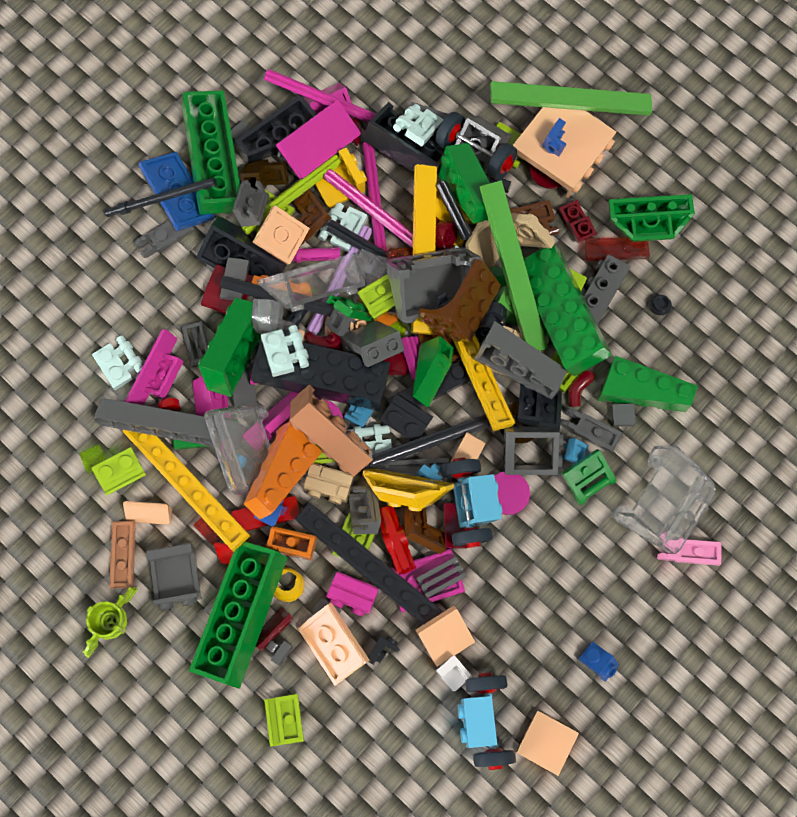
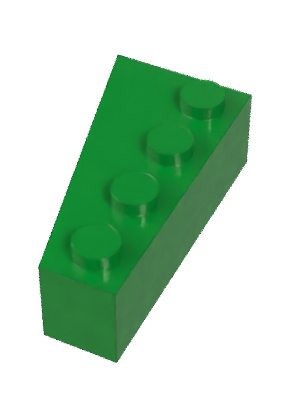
M463 143L446 146L444 155L441 157L438 177L441 181H447L456 201L473 223L489 221L480 186L490 184L470 144Z
M615 355L610 364L598 401L616 402V404L634 403V405L640 407L649 406L657 407V409L686 412L692 406L698 386Z

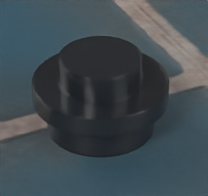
M656 295L650 302V308L653 313L661 316L669 313L672 307L671 300L666 295Z

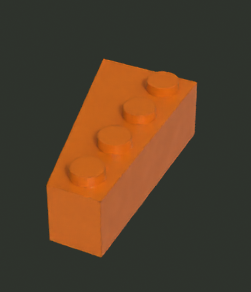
M290 421L278 429L276 439L271 444L268 450L269 454L262 463L261 471L254 480L244 502V505L259 520L275 511L322 453L316 445L307 439L306 434L301 430H296Z

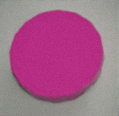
M504 472L495 475L494 478L498 483V501L502 506V514L506 516L515 515L522 511L530 498V488L525 478L521 475H505Z

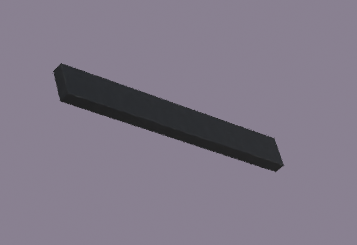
M310 502L295 518V521L316 536L317 539L422 625L443 613L440 608Z

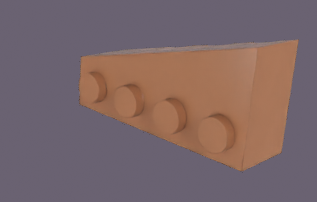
M309 384L291 400L290 423L296 430L304 432L312 444H317L322 448L323 453L329 459L333 458L342 471L345 473L349 472L354 477L373 460L372 449L353 429L347 430V425L339 415H332L328 407L329 404L323 398L319 401L312 393L315 389Z

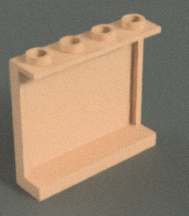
M543 107L513 146L517 148V157L520 156L568 189L566 197L569 198L573 192L577 193L583 185L582 179H588L594 170L592 166L594 164L598 165L605 156L602 154L604 150L609 151L615 143L613 137L616 131L585 110ZM561 118L566 122L562 129L565 133L561 138L566 143V146L558 157L555 154L549 153L542 147V144L557 120Z

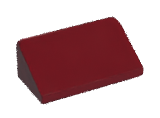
M443 503L446 549H467V545L454 546L452 542V534L466 529V527L460 528L456 504Z
M280 608L262 627L256 643V647L260 651H264L270 641H274L293 621V617L284 608Z

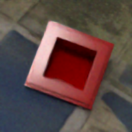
M215 543L214 547L219 561L229 565L233 551L227 544Z

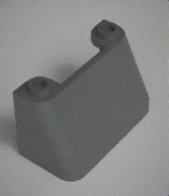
M450 248L387 260V272L398 319L404 323L415 322V319L420 316L418 313L420 308L433 310V307L438 305L437 297L444 293L447 294V299L450 297L453 299L475 259L481 260L480 256L466 248Z

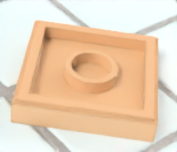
M275 205L271 208L253 243L288 265L293 260L310 228Z
M452 606L416 629L418 636L437 667L453 655L455 656L475 643L455 606Z
M537 710L516 753L559 776L579 733Z

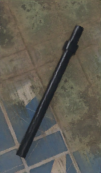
M213 177L132 202L124 201L118 203L117 206L105 209V215L107 217L117 214L125 215L131 213V210L217 186V181Z

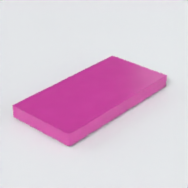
M337 99L276 144V146L301 180L361 135V132Z

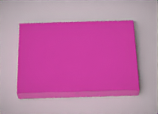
M445 550L441 555L436 553L414 560L416 569L399 576L425 596L416 578L454 558L452 550ZM453 564L423 580L424 584L455 568V565ZM395 567L391 568L394 572L397 573ZM456 572L450 575L449 577L437 582L436 584L428 587V592L454 579L460 574ZM462 580L428 599L433 603L465 592ZM400 607L401 613L406 612L403 608Z

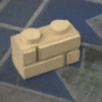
M313 463L309 468L304 490L308 492L307 495L320 499V496L329 498V502L341 505V502L347 503L354 477L349 473Z

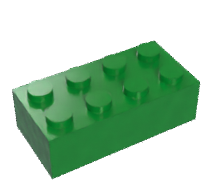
M235 298L232 304L228 306L226 316L218 324L217 332L214 338L209 341L208 349L205 355L200 358L198 364L208 391L229 397L232 396L261 339V334H264L266 330L264 329V321L258 303Z

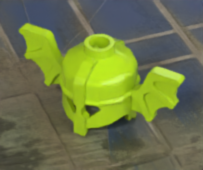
M135 586L133 588L129 587L124 595H120L117 603L99 602L88 608L86 624L88 630L93 633V636L86 641L87 647L82 652L86 657L89 658L95 651L99 638L108 640L125 633L127 630V616L122 606L130 602L138 591Z

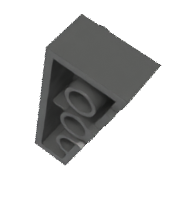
M495 321L474 359L550 399L558 392L567 373V370L561 364L555 362Z

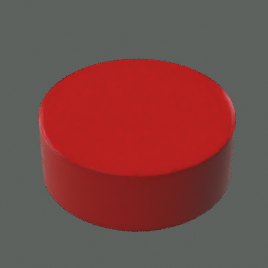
M166 398L158 403V408L176 412L181 409L177 398Z

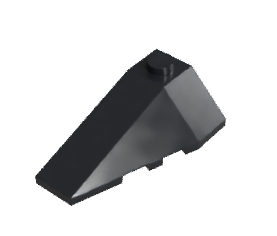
M218 216L211 224L196 256L197 259L213 268L216 265L226 267L228 257L249 260L247 274L259 277L265 275L274 281H279L287 266L283 261L253 243L254 238L244 233L240 227L221 216Z

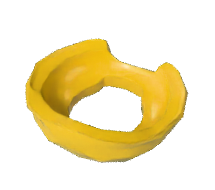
M284 567L282 575L290 572L296 576L295 586L289 591L281 590L277 586L274 597L283 602H292L303 594L305 581L303 576L296 570Z

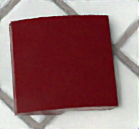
M216 265L204 292L201 306L226 313L228 306L232 304L233 301L220 298L222 289L220 283L225 274L226 267ZM247 274L246 282L252 283L254 276ZM243 294V300L248 301L249 295Z

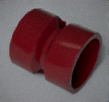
M436 218L435 246L442 249H450L456 241L457 228L454 223L441 221Z

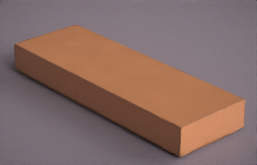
M135 521L112 522L110 589L134 587Z

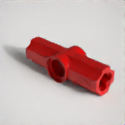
M385 506L379 509L381 516L380 527L383 532L382 537L388 553L391 554L398 575L407 574L416 569L408 547L409 542L403 527L400 526L395 509L392 506Z

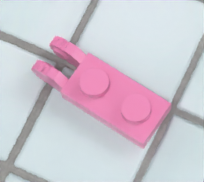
M686 539L658 540V546L675 547V554L658 553V560L721 565V542Z

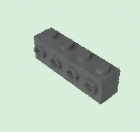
M609 254L605 261L602 259L599 261L595 269L598 273L595 278L590 277L585 286L588 290L585 295L583 294L597 325L631 267Z

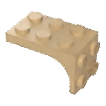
M511 214L520 246L552 248L555 240L550 236V232L538 222L536 216L532 214ZM489 221L478 222L465 246L466 249L479 255L481 260L490 269V266L495 265L499 255Z

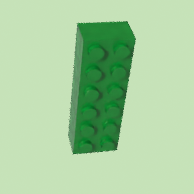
M224 90L183 92L182 112L194 183L213 177L217 181V186L196 191L199 215L233 213V207L240 189V181Z
M554 244L552 248H541L526 257L524 263L537 310L565 370L576 376L612 356L561 250Z
M248 542L242 543L233 552L190 666V672L240 689L288 557L275 550Z

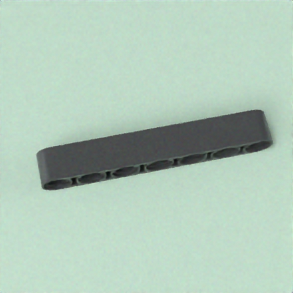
M105 398L100 400L94 416V421L102 426L227 450L239 449L244 432V427L235 422Z

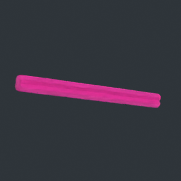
M268 69L265 73L264 80L326 106L331 105L338 99L348 115L367 123L376 115V113Z
M364 142L363 153L369 199L381 207L374 147ZM371 216L374 243L387 252L384 225Z
M329 169L324 174L326 181L413 248L412 231L332 169Z

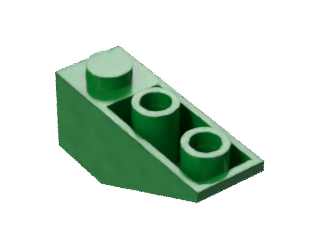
M441 336L420 344L413 397L426 407L430 406L452 363L453 346Z

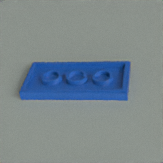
M177 152L139 163V168L155 194L194 183L193 178ZM196 192L160 202L176 231L214 220L215 217L214 214L199 215Z

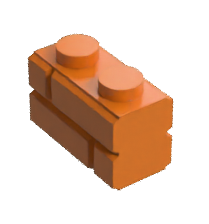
M272 526L266 548L275 550L283 555L296 558L302 557V559L312 561L317 538L313 535Z

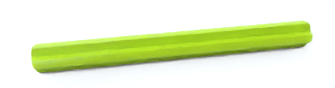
M334 154L306 177L296 182L268 203L261 225L273 206L276 205L283 209L324 178V174L329 169L334 170L341 165L340 158ZM260 225L241 227L244 233L250 234Z

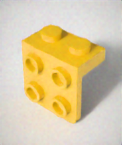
M347 148L339 150L341 165L333 171L360 192L365 193V182H367L364 172L362 170L359 171L354 154H350ZM322 178L315 184L326 206L329 208L334 207L338 202L343 203L349 200L346 195L326 181L325 178Z

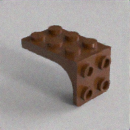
M475 259L455 297L447 305L435 310L420 308L418 313L423 318L422 321L433 330L432 333L435 336L448 337L457 342L461 340L471 342L501 285L484 261Z

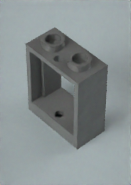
M511 426L504 428L503 469L505 475H558V468H562V455H559V447L563 446V434L559 432L557 426ZM515 438H552L551 465H514Z

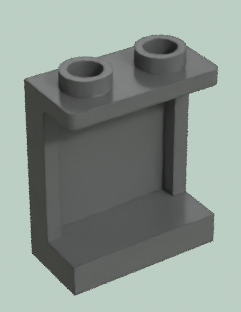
M377 320L346 333L344 337L340 336L344 352L361 354L366 367L404 351L399 331Z
M191 543L146 551L147 561L150 562L155 597V600H153L154 606L160 607V610L174 608L173 604L182 603L183 606L194 605L196 600L202 599L195 547Z

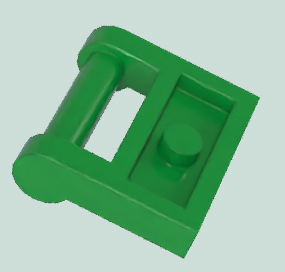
M598 449L561 473L572 491L574 499L580 506L607 485H613L617 482L604 456ZM601 474H604L602 479L581 492L580 489Z

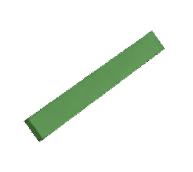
M492 81L490 85L491 103L648 116L652 113L651 94Z
M502 180L480 186L521 338L539 351L547 349L548 346Z

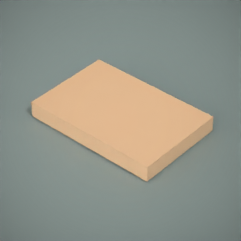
M332 603L327 604L297 628L334 686L370 661Z

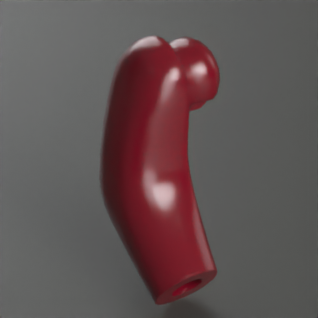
M309 331L304 336L307 343L330 349L338 347L341 341L340 337L334 332L320 337Z
M585 370L581 372L568 388L570 407H581L582 392L595 378L592 371Z

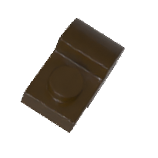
M268 159L258 160L247 164L239 173L240 181L247 180L253 189H258L255 185L256 181H259L264 189L267 185H286L289 182L286 162H269Z

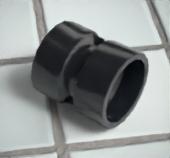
M492 301L475 335L484 340L494 321L503 326L508 313L507 308L501 303Z

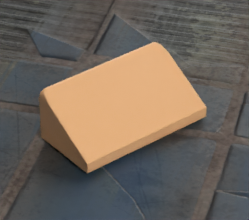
M125 501L123 503L127 521L166 525L171 522L172 508L168 504Z

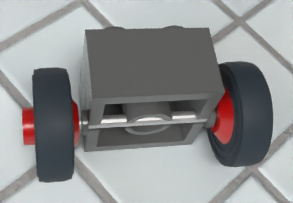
M451 112L443 120L436 134V143L444 149L446 146L469 143L484 173L497 181L506 176L517 157V148L508 143L511 135L480 116L467 117L465 120V117L458 112Z

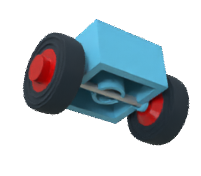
M462 457L441 465L440 469L443 478H456L459 481L454 484L453 488L460 528H467L462 532L452 534L453 545H467V548L480 547V543L493 540L491 528L480 529L474 526L485 525L502 519V506L498 501L497 495L498 483L494 478V474L469 477L481 472L479 459H466V457Z
M492 672L479 673L477 678L466 679L465 686L467 692H478L485 695L484 697L462 699L461 704L457 705L459 719H463L464 728H460L461 743H466L467 748L484 746L491 748L486 749L484 752L473 754L474 766L488 767L489 770L503 769L502 765L516 763L514 750L496 748L498 745L492 694L490 693H494L497 689L507 688L506 676H492Z

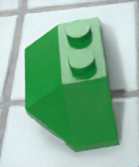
M692 194L608 200L610 220L632 242L674 239L695 214Z

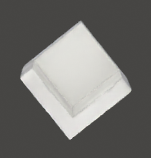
M454 655L436 670L452 691H456L465 683L466 679L472 677Z

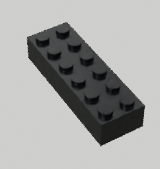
M261 340L251 372L253 383L300 393L310 384L315 389L312 392L315 397L380 411L389 376L390 362L380 361L366 367L361 355L302 342L309 356L307 358L309 366L301 368L299 362L293 363L294 372L273 377ZM294 345L287 346L289 354L296 352Z

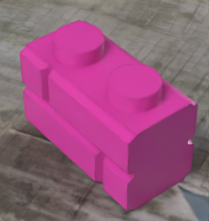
M336 572L327 598L331 600L330 603L342 609L343 605L352 608L351 613L363 617L364 614H370L379 588Z

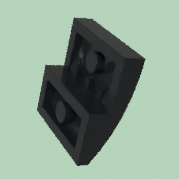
M520 383L517 421L529 426H557L558 430H560L562 391H558L550 399Z

